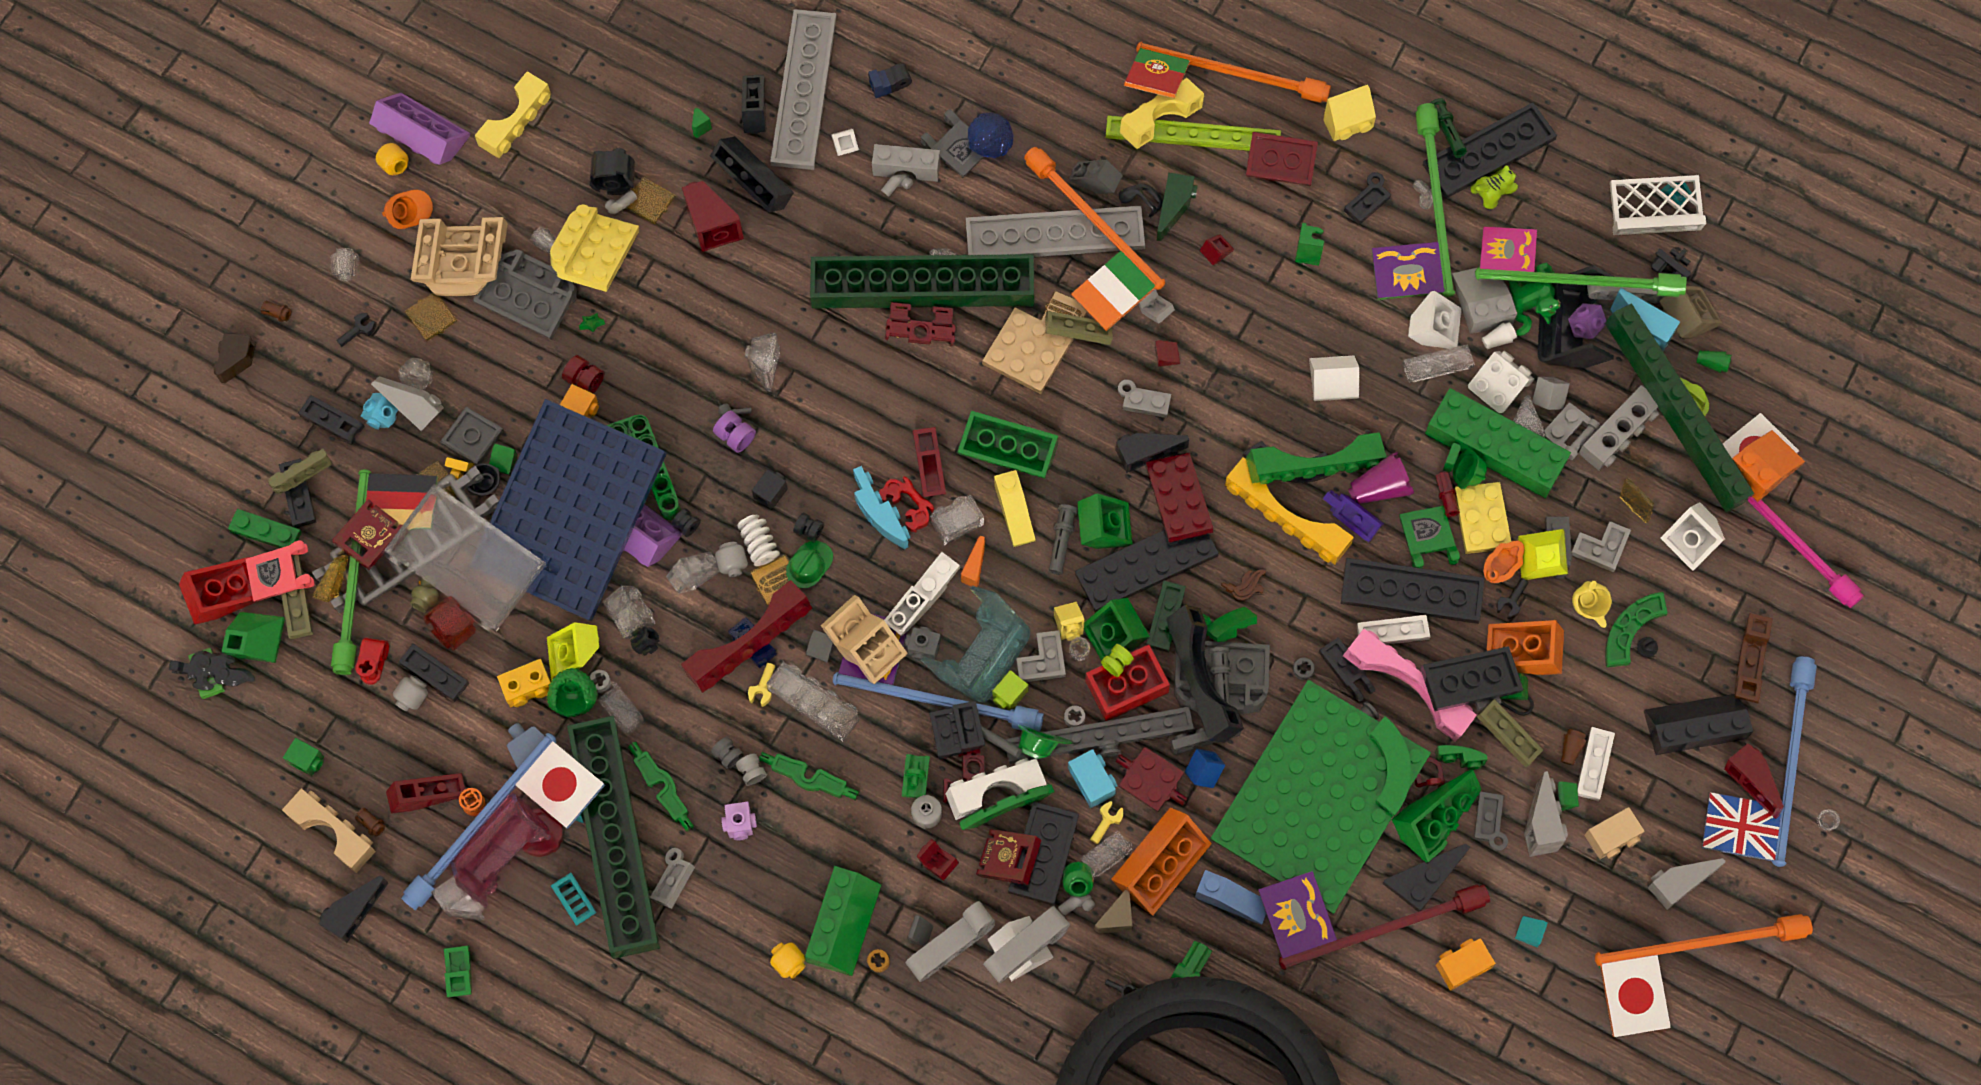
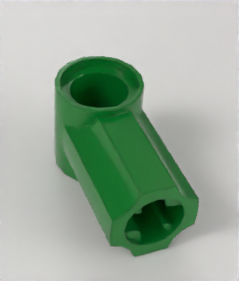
M1194 941L1182 963L1179 962L1171 978L1200 977V972L1211 956L1212 950L1206 945Z

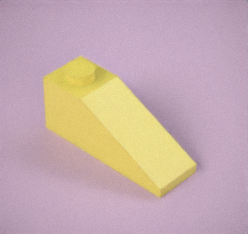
M1014 470L994 476V486L1013 547L1036 541L1017 471Z

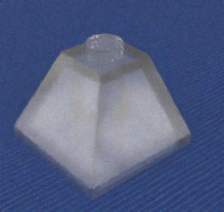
M769 333L752 338L751 346L747 345L745 358L748 359L750 369L768 392H771L780 356L777 333Z

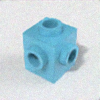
M373 393L370 399L365 402L361 417L367 420V424L374 429L389 428L396 420L398 409L381 393Z

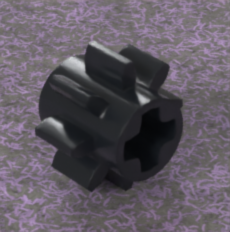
M646 626L643 628L638 627L631 633L634 638L630 642L636 653L646 656L648 653L652 654L658 649L656 644L660 641L659 635L653 628H647Z

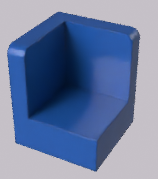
M1196 749L1185 773L1194 785L1214 788L1225 764L1215 752Z

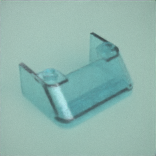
M972 586L970 590L982 602L976 613V620L982 629L959 663L951 659L939 662L927 657H923L921 661L941 681L970 699L984 703L992 696L993 689L1004 678L1028 642L1030 629L996 592Z

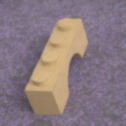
M301 788L282 811L304 830L317 825H324L334 829L337 836L334 854L357 873L376 852L371 847L373 842L363 833L360 837L353 831L356 828L346 819L341 822L336 818L338 813L332 807L327 805L324 808L319 803L321 799L310 790L306 793Z

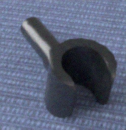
M1109 979L1105 982V985L1118 990L1122 996L1137 990L1129 984L1123 986Z

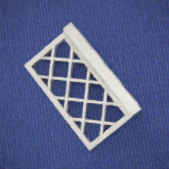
M1699 175L1610 181L1614 220L1612 227L1613 235L1701 230L1706 225V217L1703 215ZM1684 182H1693L1694 191L1691 195L1680 188ZM1662 183H1668L1674 188L1669 196L1658 189ZM1646 184L1653 191L1645 198L1636 190L1640 185ZM1616 186H1625L1631 192L1623 199L1617 194ZM1676 191L1686 198V201L1681 206L1670 199ZM1654 192L1665 200L1659 208L1648 200ZM1632 194L1643 201L1637 209L1626 201ZM1690 201L1696 206L1697 214H1688L1682 208ZM1666 202L1677 210L1673 215H1666L1660 210ZM1644 204H1647L1655 212L1652 216L1645 217L1638 210ZM1622 205L1633 212L1629 218H1619V208Z

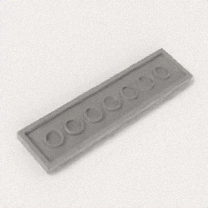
M796 9L793 11L770 161L771 166L814 170L837 19L836 13Z
M1141 206L1093 209L1132 250L1145 249ZM1080 210L966 218L968 255L1034 254V257L1120 251Z

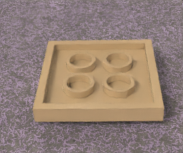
M1014 308L984 357L982 364L1042 394L1072 344L1073 338L1047 334L1045 322Z

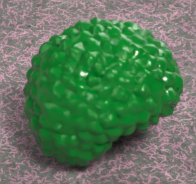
M566 669L559 672L549 684L547 703L553 711L564 717H577L586 714L593 708L597 700L598 690L594 681L586 673L579 669Z

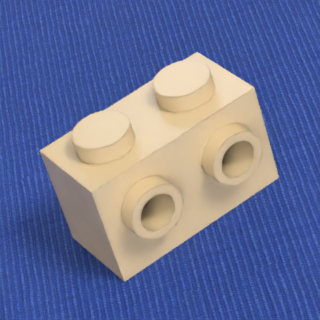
M1628 807L1590 828L1584 836L1599 859L1606 856L1608 859H1611L1621 852L1620 848L1627 845L1630 848L1641 841L1639 837L1645 831Z

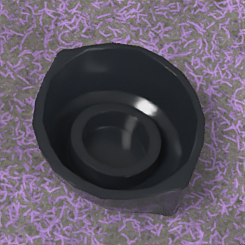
M490 464L475 465L484 479L466 489L469 495L488 496L498 488L501 472Z

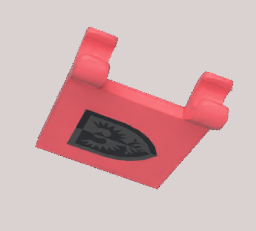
M299 540L289 546L246 559L254 602L314 586V579L309 574L296 578L292 555L307 553V544Z

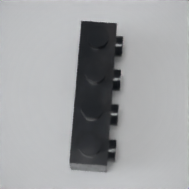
M735 136L719 139L710 157L767 212L783 210L794 192Z

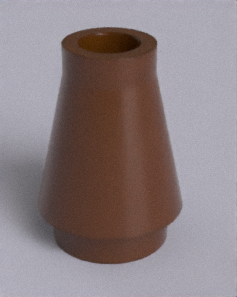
M1572 729L1567 730V734H1564L1560 762L1574 766L1576 759L1587 742L1585 740L1586 734Z

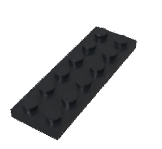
M1533 102L1463 139L1462 142L1467 149V153L1464 156L1456 158L1450 147L1436 154L1442 194L1446 199L1475 184L1481 177H1488L1505 166L1556 140L1557 134ZM1426 159L1422 165L1429 174L1428 159Z
M1163 530L1076 570L1075 575L1096 613L1110 600L1129 598L1216 558L1219 553L1209 534L1168 542L1166 532Z
M1346 558L1340 604L1479 624L1485 578Z

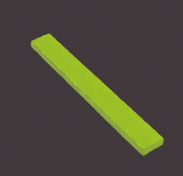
M1107 117L1106 138L1126 140L1120 134L1121 119L1123 117ZM1155 120L1154 137L1149 142L1250 151L1253 132L1281 136V130Z

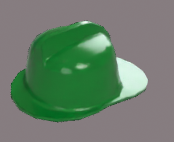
M1467 449L1460 454L1453 469V479L1460 489H1465L1467 486H1476L1482 480H1486L1487 464L1485 460L1471 449Z
M821 541L804 543L793 555L786 567L788 580H791L798 588L814 586L833 562L831 548Z
M1018 725L1022 729L1018 747L1022 749V753L1033 758L1040 759L1049 756L1058 743H1073L1071 740L1038 732L1027 726Z

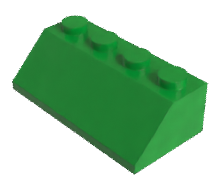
M971 411L958 454L1045 479L1058 447V435Z
M834 866L805 954L807 963L853 976L881 884L857 872Z

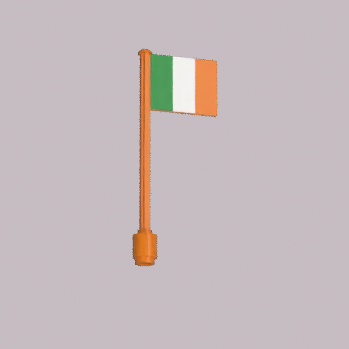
M1033 147L1025 154L1026 165L1040 179L1049 178L1120 250L1119 253L1071 293L1072 297L1107 331L1153 290L1162 289L1165 285V280L1161 279L1055 172L1056 163L1042 149Z

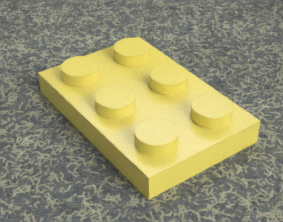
M1500 482L1467 486L1465 489L1454 488L1457 493L1455 498L1460 511L1458 516L1465 554L1494 551L1500 543L1511 542Z

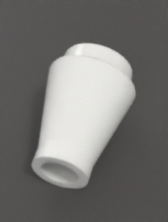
M1510 322L1506 324L1501 323L1489 334L1482 337V342L1488 350L1512 343L1517 338V335Z

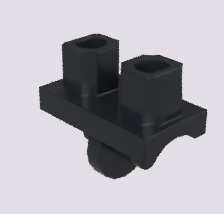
M1659 248L1655 253L1656 258L1651 264V269L1658 274L1662 273L1668 266L1673 270L1671 274H1681V277H1686V281L1691 278V272L1679 264L1681 262L1686 267L1690 264L1691 261L1685 257L1688 251L1684 248L1681 252H1678L1673 248L1669 252L1675 257L1673 259Z

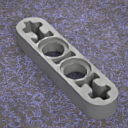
M1587 285L1588 295L1591 299L1615 300L1620 288L1647 303H1660V300L1665 297L1657 296V291L1652 289Z

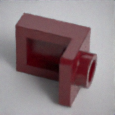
M930 839L917 854V858L924 868L943 881L959 864L955 857L941 849L933 839Z

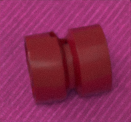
M575 355L566 364L562 372V379L590 393H595L600 387L605 373L595 365L589 366V361L583 357Z

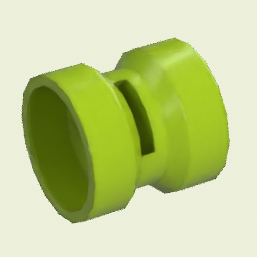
M1116 644L1111 649V654L1101 660V664L1109 673L1119 677L1125 665H1129L1134 658L1127 649Z

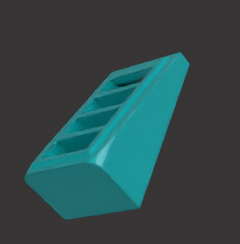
M572 873L551 885L554 893L576 926L597 913ZM571 882L573 886L561 893L559 889ZM576 890L578 894L566 901L564 897ZM580 898L583 900L581 904L573 909L569 906ZM587 906L589 910L576 917L574 913Z

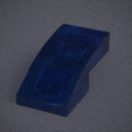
M745 617L728 632L736 640L746 634L754 625ZM768 644L754 653L750 659L760 669L775 657L777 652Z

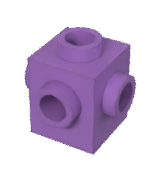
M1582 304L1568 318L1574 337L1585 339L1596 337L1604 328V323L1606 322L1602 306L1595 304Z

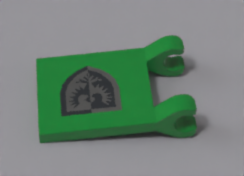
M1444 506L1399 514L1411 556L1412 567L1423 569L1424 561L1421 554L1442 550L1447 551L1450 565L1458 564L1460 554L1455 545Z

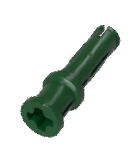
M1443 98L1431 101L1430 103L1434 104L1438 112L1439 128H1441L1456 158L1464 156L1467 153V149L1453 124V115L1451 112H1448L1446 101Z

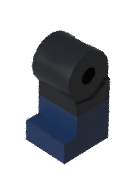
M896 64L889 69L879 72L876 69L868 72L869 84L875 98L899 91L912 83L905 64Z

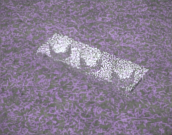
M1468 344L1405 359L1402 363L1409 383L1471 369L1475 365Z

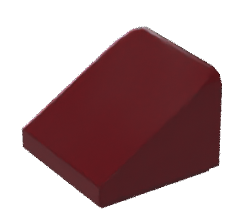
M1219 234L1207 239L1200 252L1212 265H1215L1233 252L1234 248Z
M1155 341L1158 367L1180 364L1177 342Z

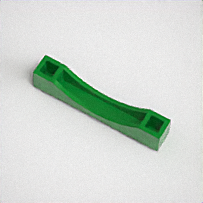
M1379 432L1358 435L1346 448L1329 456L1318 458L1299 457L1282 452L1272 446L1251 449L1245 459L1252 483L1269 484L1274 480L1286 482L1296 477L1309 479L1319 474L1331 476L1341 471L1353 473L1363 468L1370 470L1386 458V453Z

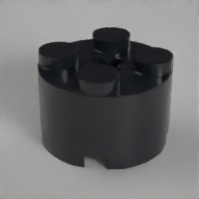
M615 148L613 151L593 152L590 169V186L593 190L600 192V189L606 190L607 195H623L630 191L631 187H634L635 160L626 154V150Z

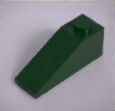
M1168 173L1157 231V241H1162L1189 208L1191 198H1196L1198 185H1194V176Z

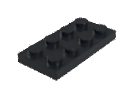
M1509 646L1423 664L1420 667L1434 711L1513 695L1524 690Z
M1033 801L1024 834L1037 836L1041 839V844L1028 885L1010 882L1009 894L1055 905L1078 822V813ZM1024 847L1017 864L1018 869H1022L1028 851Z

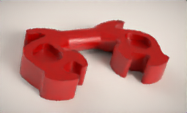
M903 476L904 483L896 479L888 480L884 487L879 490L883 503L887 502V497L892 498V504L895 505L900 502L901 493L908 494L917 504L918 510L910 509L906 512V519H912V522H905L906 528L916 533L918 529L928 526L930 520L927 509L933 513V504L916 491L912 482L907 477Z

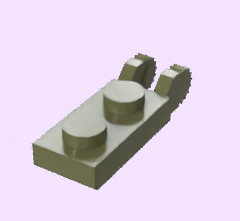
M324 449L314 451L300 463L292 464L285 472H276L273 476L269 477V486L273 488L275 493L281 494L331 466L332 461Z

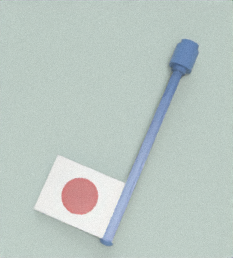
M546 733L544 739L427 875L424 874L423 877L418 874L404 890V895L401 899L414 910H417L419 906L422 907L437 890L434 885L438 877L516 786L568 829L605 784L560 748L552 734Z

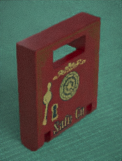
M367 500L332 539L335 545L368 570L375 565L405 530L402 524L394 530L393 528L398 524V521L377 505L373 506L369 511L373 505V502ZM352 539L368 550L363 557L348 547Z
M990 829L988 834L994 838H987L979 863V866L984 868V870L977 869L976 875L982 878L1028 885L1041 839L1033 835ZM1024 847L1028 851L1022 869H1018L1017 864Z

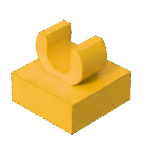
M449 457L446 458L445 462L446 467L452 468L450 474L454 475L457 480L464 476V471L468 472L474 466L473 463Z

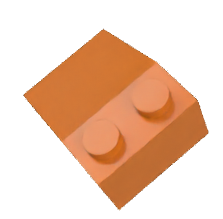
M1773 430L1749 444L1732 458L1755 493L1752 497L1757 502L1805 462Z
M1556 620L1488 624L1487 651L1509 646L1518 673L1534 675L1562 674L1564 630Z

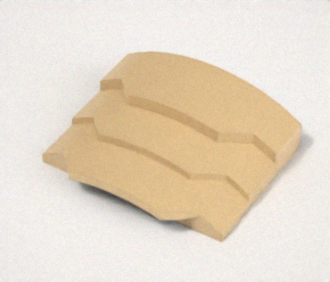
M503 217L482 218L481 226L447 227L441 219H420L411 280L426 284L435 295L439 296L477 295L488 282L494 281L497 278L498 263L501 259L502 244L505 243L508 223Z

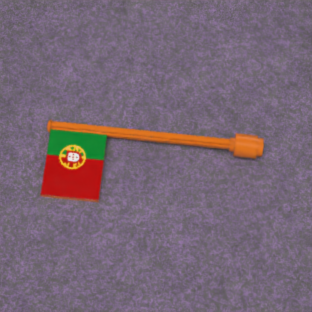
M1143 42L1137 44L1136 51L1138 54L1124 84L1127 87L1175 98L1188 66L1193 65L1298 91L1302 99L1318 103L1322 101L1327 102L1331 85H1327L1324 81L1306 77L1305 81L1299 82L1144 44Z

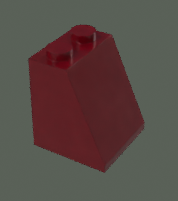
M704 181L691 182L682 187L686 208L702 252L744 239L739 215Z

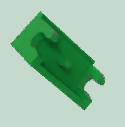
M1302 223L1295 262L1319 266L1324 241L1314 239L1312 234H1323V230L1319 227L1307 226V223Z

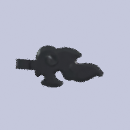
M203 650L196 652L192 656L190 663L170 660L168 669L172 670L174 674H187L189 680L195 678L196 682L192 686L199 690H211L214 688V685L207 681V677L213 675L217 684H225L227 686H238L248 681H255V677L250 671L243 668H230V664L235 663V659L232 656L224 653L211 654Z

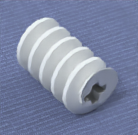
M759 515L748 516L737 524L738 529L741 531V537L744 538V544L748 547L747 551L751 555L750 558L754 562V566L770 563L780 555L779 551H772L777 547L776 543H768L772 541L773 536L765 535L770 529L769 527H762L767 522L766 519H758Z

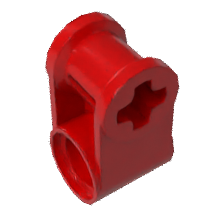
M363 638L355 669L365 684L373 685L380 680L389 652L388 641Z

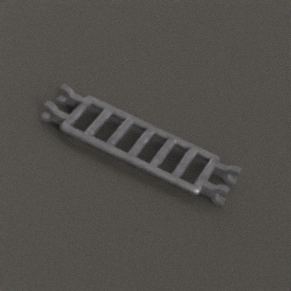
M476 466L458 480L454 475L449 474L437 482L435 506L455 536L443 543L434 528L423 529L436 548L424 556L408 530L405 529L400 537L416 562L405 569L392 548L389 547L384 555L397 574L385 582L375 565L370 570L366 568L377 587L365 594L358 583L356 601L358 600L361 605L369 604L485 528L486 523L483 518L491 512H495L499 500L493 494L477 508L474 506L464 490L484 479ZM449 485L474 521V524L464 531L438 493ZM339 547L330 552L332 562L312 572L321 585L339 571L346 582L348 580L349 568L341 557L346 552ZM362 547L361 556L363 557L366 551ZM346 593L330 601L339 613L344 611Z

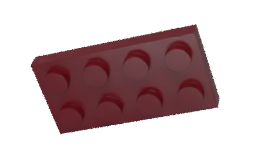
M1190 452L1146 462V470L1168 542L1213 533V525Z

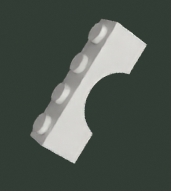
M1028 758L1017 761L1015 766L1007 768V765L1000 766L993 770L994 773L986 775L983 772L973 776L970 781L958 780L950 784L946 797L955 820L979 811L982 807L984 792L991 788L1004 787L1019 795L1027 792L1029 789L1047 785L1037 759L1029 761Z

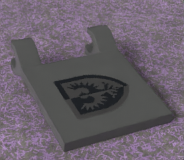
M949 109L944 113V121L953 127L938 142L929 133H924L921 136L920 143L927 149L940 150V159L964 178L992 150V146Z

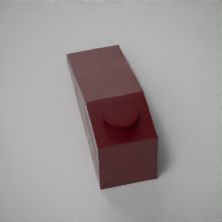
M1748 743L1728 759L1724 770L1769 814L1777 819L1784 805L1766 759L1760 750L1753 748Z
M462 773L394 781L386 791L392 814L414 811L458 799L461 792L465 790Z

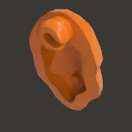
M1518 540L1500 543L1484 564V577L1487 581L1491 583L1504 582L1523 565V543Z

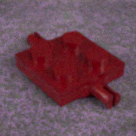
M1144 747L1139 756L1133 761L1122 754L1116 759V763L1127 769L1126 775L1120 782L1119 787L1156 812H1159L1164 803L1170 799H1173L1181 806L1188 799V797L1176 791L1184 772L1148 748Z

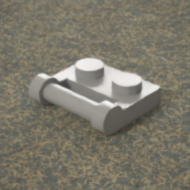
M1569 402L1542 432L1541 436L1570 451L1571 454L1568 459L1573 460L1578 455L1577 451L1601 425ZM1581 424L1585 426L1586 429L1571 446H1567L1565 442Z

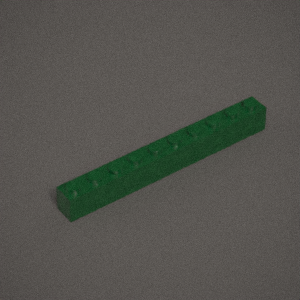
M1632 303L1613 312L1604 324L1658 405L1663 416L1725 512L1727 513L1744 504L1755 493Z

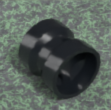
M803 512L795 523L793 533L799 536L804 535L807 537V540L815 543L821 535L824 522L818 519L813 520L810 515Z

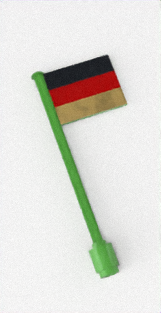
M362 469L358 472L360 478L356 512L367 500L373 502V505L369 511L373 506L377 505L398 521L394 528H397L400 524L405 529L433 528L437 476L372 474L367 469ZM352 539L351 549L361 556L362 546ZM351 556L341 639L338 643L333 644L331 660L333 673L339 675L352 674V669L355 668L357 646L351 641L360 563Z

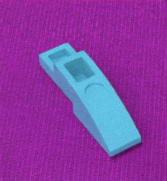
M862 466L853 469L854 478L860 489L854 492L855 501L864 516L885 538L903 549L908 548L910 535L906 526L901 527L898 521L901 517L896 506L891 507L889 501L883 503L879 492L873 491L871 485L874 483L869 472H864Z

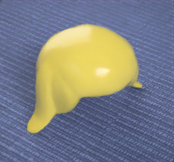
M1596 581L1584 582L1573 594V607L1579 615L1588 619H1594L1602 628H1605L1607 623L1604 616L1608 613L1612 604L1610 592L1605 586Z

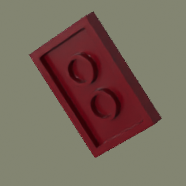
M1253 132L1246 176L1311 186L1318 142Z

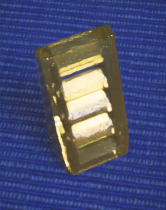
M341 555L333 559L314 591L313 598L330 602L338 597L348 562L347 555Z

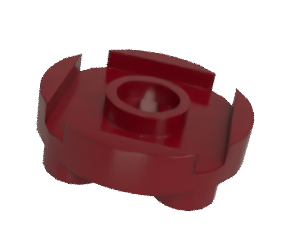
M543 808L532 809L525 813V816L518 821L515 827L517 843L524 853L531 856L543 857L556 852L563 840V825ZM537 827H542V830L546 831L542 838H537L536 835H533V832L537 831Z

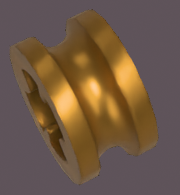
M877 949L868 955L867 963L871 970L880 973L889 967L890 960L886 952ZM876 955H880L882 959H885V963H881V967H877L875 963H872V959H876Z

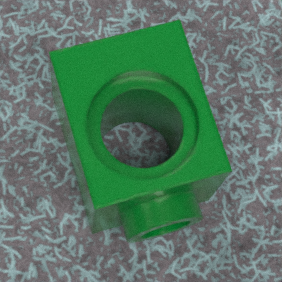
M297 738L293 740L283 756V759L289 765L311 777L320 770L324 762V756L318 749Z

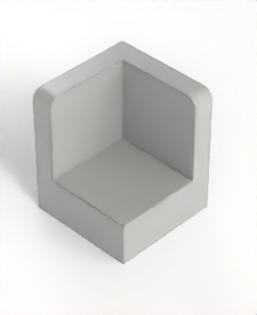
M1538 377L1532 402L1548 410L1563 409L1570 383L1556 377Z

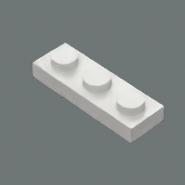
M1426 615L1357 623L1358 635L1363 629L1372 631L1385 645L1430 639Z
M1591 727L1577 785L1578 796L1595 801L1600 800L1615 733Z

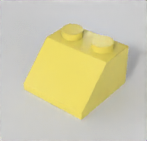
M1365 85L1327 99L1323 120L1333 141L1339 139L1346 140L1353 134L1365 133L1374 127L1376 115L1369 86Z

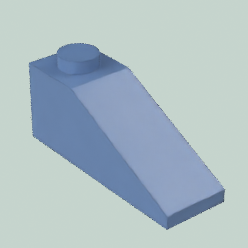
M1205 870L1196 891V899L1262 925L1266 912L1260 896L1227 878Z

